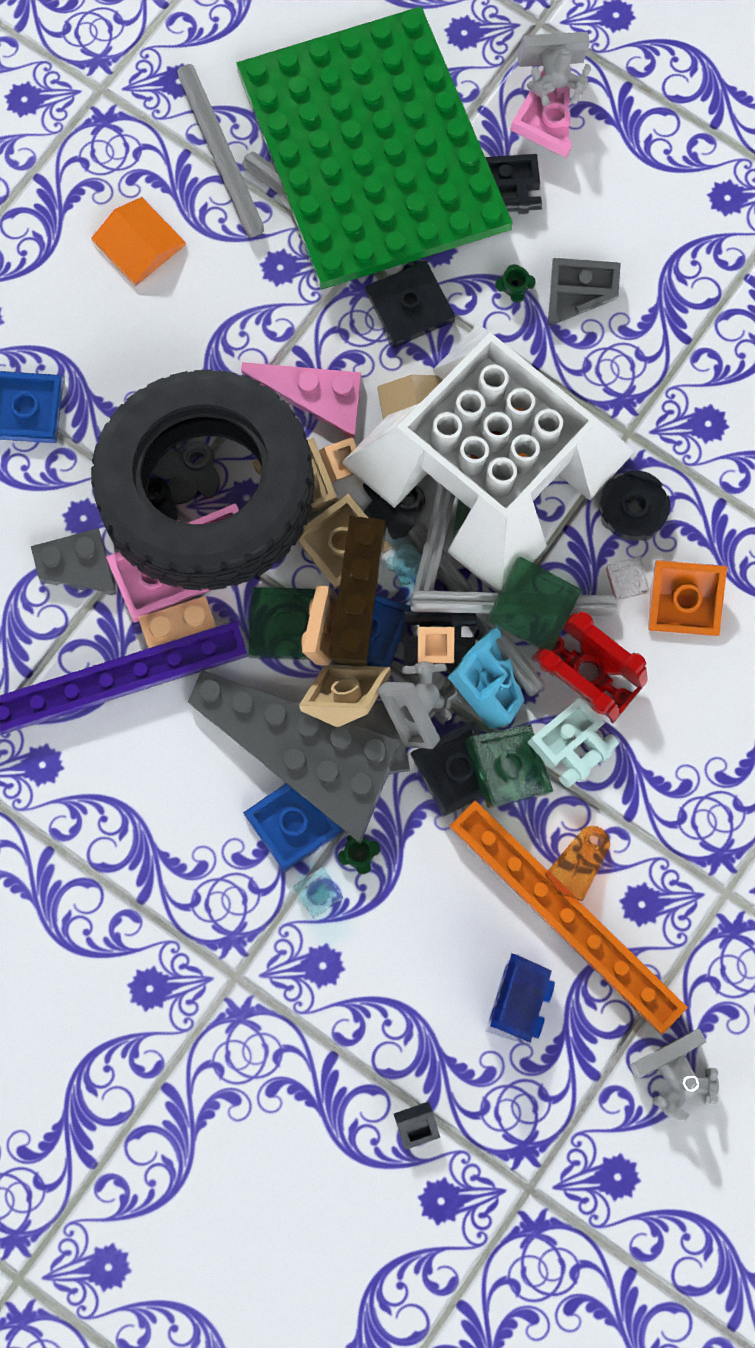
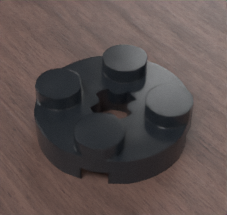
M638 470L628 471L624 475L611 479L606 484L599 503L602 525L614 535L625 540L646 541L651 539L655 533L662 529L670 512L669 495L667 496L666 491L662 488L663 484L652 474ZM633 498H637L640 500L639 505L644 510L632 513L625 505V502L631 503Z

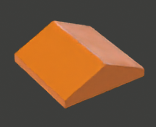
M143 197L114 209L91 237L98 248L135 286L186 245V242Z
M656 560L650 590L648 630L719 636L727 566Z

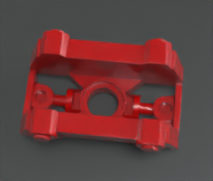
M581 611L579 614L574 613L566 616L540 649L532 656V660L534 662L537 661L543 671L549 672L551 676L555 675L587 700L595 712L606 715L610 722L614 724L648 681L645 658L639 653L633 652L630 654L593 625V618L588 613ZM562 629L579 642L581 654L575 649L570 652L564 648L565 642L559 635ZM561 654L566 660L562 661L558 655ZM584 663L594 664L599 672L598 677L591 681L585 679L579 674V667ZM621 675L637 688L634 692L625 688L617 689L611 685L614 680L609 676ZM605 691H608L611 695H613V699L610 696H608L605 693Z

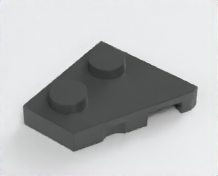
M553 258L547 325H555L617 300L619 296L621 263Z
M99 528L31 546L38 578L41 583L52 585L64 584L79 590L86 588L103 591L107 595L116 594Z

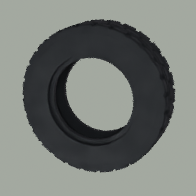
M222 370L184 371L172 374L170 377H162L147 384V387L139 389L127 398V401L121 404L110 416L109 423L105 424L98 437L99 444L95 445L92 458L94 466L91 467V484L94 487L92 491L100 517L115 547L120 550L121 555L132 566H137L138 571L152 579L157 578L160 583L176 588L180 586L183 589L199 591L202 589H208V591L224 589L230 585L236 586L251 581L250 578L255 576L259 577L273 568L272 565L279 563L291 551L292 545H296L304 532V525L308 524L312 512L311 504L314 503L315 484L311 454L306 433L299 419L295 418V413L284 400H280L279 395L265 385L262 386L260 382L244 375L241 377L237 373ZM205 436L222 437L233 440L251 451L262 466L260 483L250 501L237 513L224 520L209 524L182 523L162 514L148 499V483L156 464L170 449L186 440Z

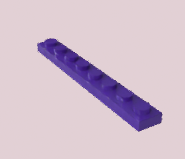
M234 621L0 695V735L199 673L201 670L205 671L246 658L248 653L238 622Z

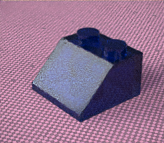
M511 953L506 961L485 1032L526 1045L531 1043L532 1037L539 1039L545 1017L539 1016L543 1001L550 1002L555 987V981L549 980L552 970Z

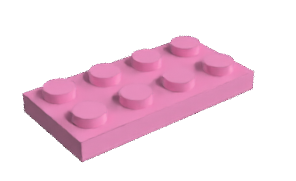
M235 503L187 524L215 523L232 516L239 510ZM120 551L106 557L134 623L139 621L138 617L178 605L209 592L208 589H202L201 591L188 590L180 586L176 588L160 583L157 578L152 579L138 571L137 566H132L121 555Z

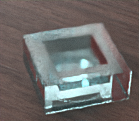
M321 867L293 886V890L313 919L343 899L342 894L324 867Z

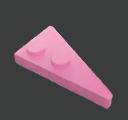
M544 68L540 73L542 78L545 76ZM570 87L555 88L553 92L548 93L547 95L550 100V105L543 106L541 98L531 90L512 121L510 130L567 158L571 150V141H569L571 118L568 110Z
M242 362V374L280 394L281 399L298 409L310 412L322 423L328 422L340 429L346 437H353L355 439L361 372Z

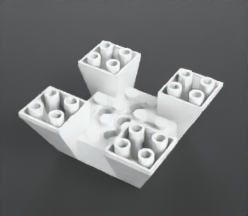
M477 324L434 368L433 372L443 381L421 403L389 414L343 460L342 464L394 508L427 474L431 475L471 509L450 545L448 553L495 593H505L547 547L533 503L539 494L559 475L587 499L591 500L629 460L635 451L495 335ZM519 407L522 408L524 411H518L514 408ZM471 409V410H473L474 412H473V413H469V412H466V411H464V410ZM492 431H498V432H500L502 435H495V434H493V433H491V432H492ZM517 453H525L529 457L524 458L519 456ZM466 455H476L479 459H471Z

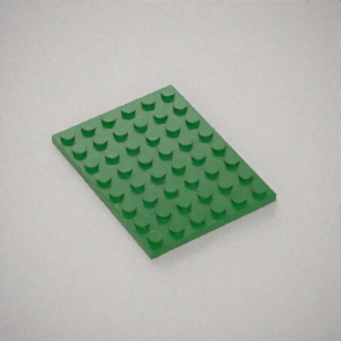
M422 6L236 62L239 77L276 173H278L282 189L321 290L512 230L513 222Z

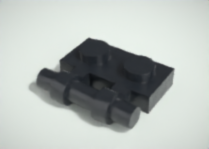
M537 154L485 157L500 193L516 192L517 198L503 199L508 212L517 211L518 215L528 214L530 210L542 209L541 196L528 197V191L539 190L540 188Z
M405 611V625L454 627V663H444L447 671L437 672H452L461 659L475 645L476 637H461L462 626L476 627V613ZM404 636V666H415L418 663V636Z

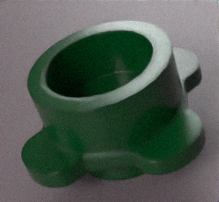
M512 264L507 267L503 277L496 280L495 287L497 291L505 292L509 295L512 302L519 303L523 301L524 294L528 289L535 287L536 280L532 275H529L526 269ZM517 281L519 284L514 286L512 283Z
M348 835L345 849L338 854L340 864L350 865L356 868L357 872L362 875L369 873L371 870L370 864L374 856L380 853V845L376 841L370 842L364 837L361 844H359ZM361 850L363 852L362 856H357L356 851Z

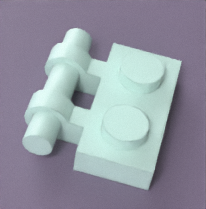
M579 697L527 742L550 769L562 761L567 771L559 777V780L567 788L576 781L582 782L589 776V770L598 762L604 763L611 757V751L619 745L614 735L609 734L602 739L596 733L605 722L582 697ZM584 742L589 748V752L580 759L574 750Z

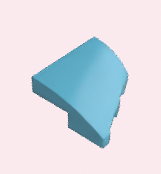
M497 627L489 630L467 652L448 677L490 730L510 724L525 701L520 686L514 679V669L511 660L503 661L496 639L501 638L502 635Z

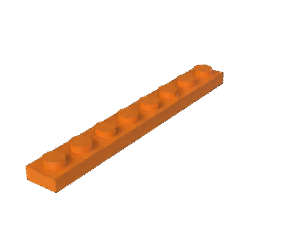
M476 800L450 825L449 828L660 1035L664 1034L686 1011L688 1007Z

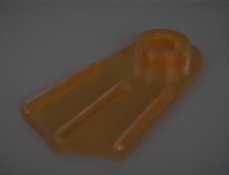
M598 826L583 828L547 870L545 876L552 883L558 895L572 897L580 901L584 900L609 850L610 839L608 834ZM590 836L598 837L600 845L593 844L590 841Z

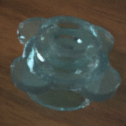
M403 544L393 557L387 558L386 568L389 571H394L399 576L400 583L409 585L413 582V577L418 574L421 557L411 544ZM407 561L410 563V566L405 567L403 563Z

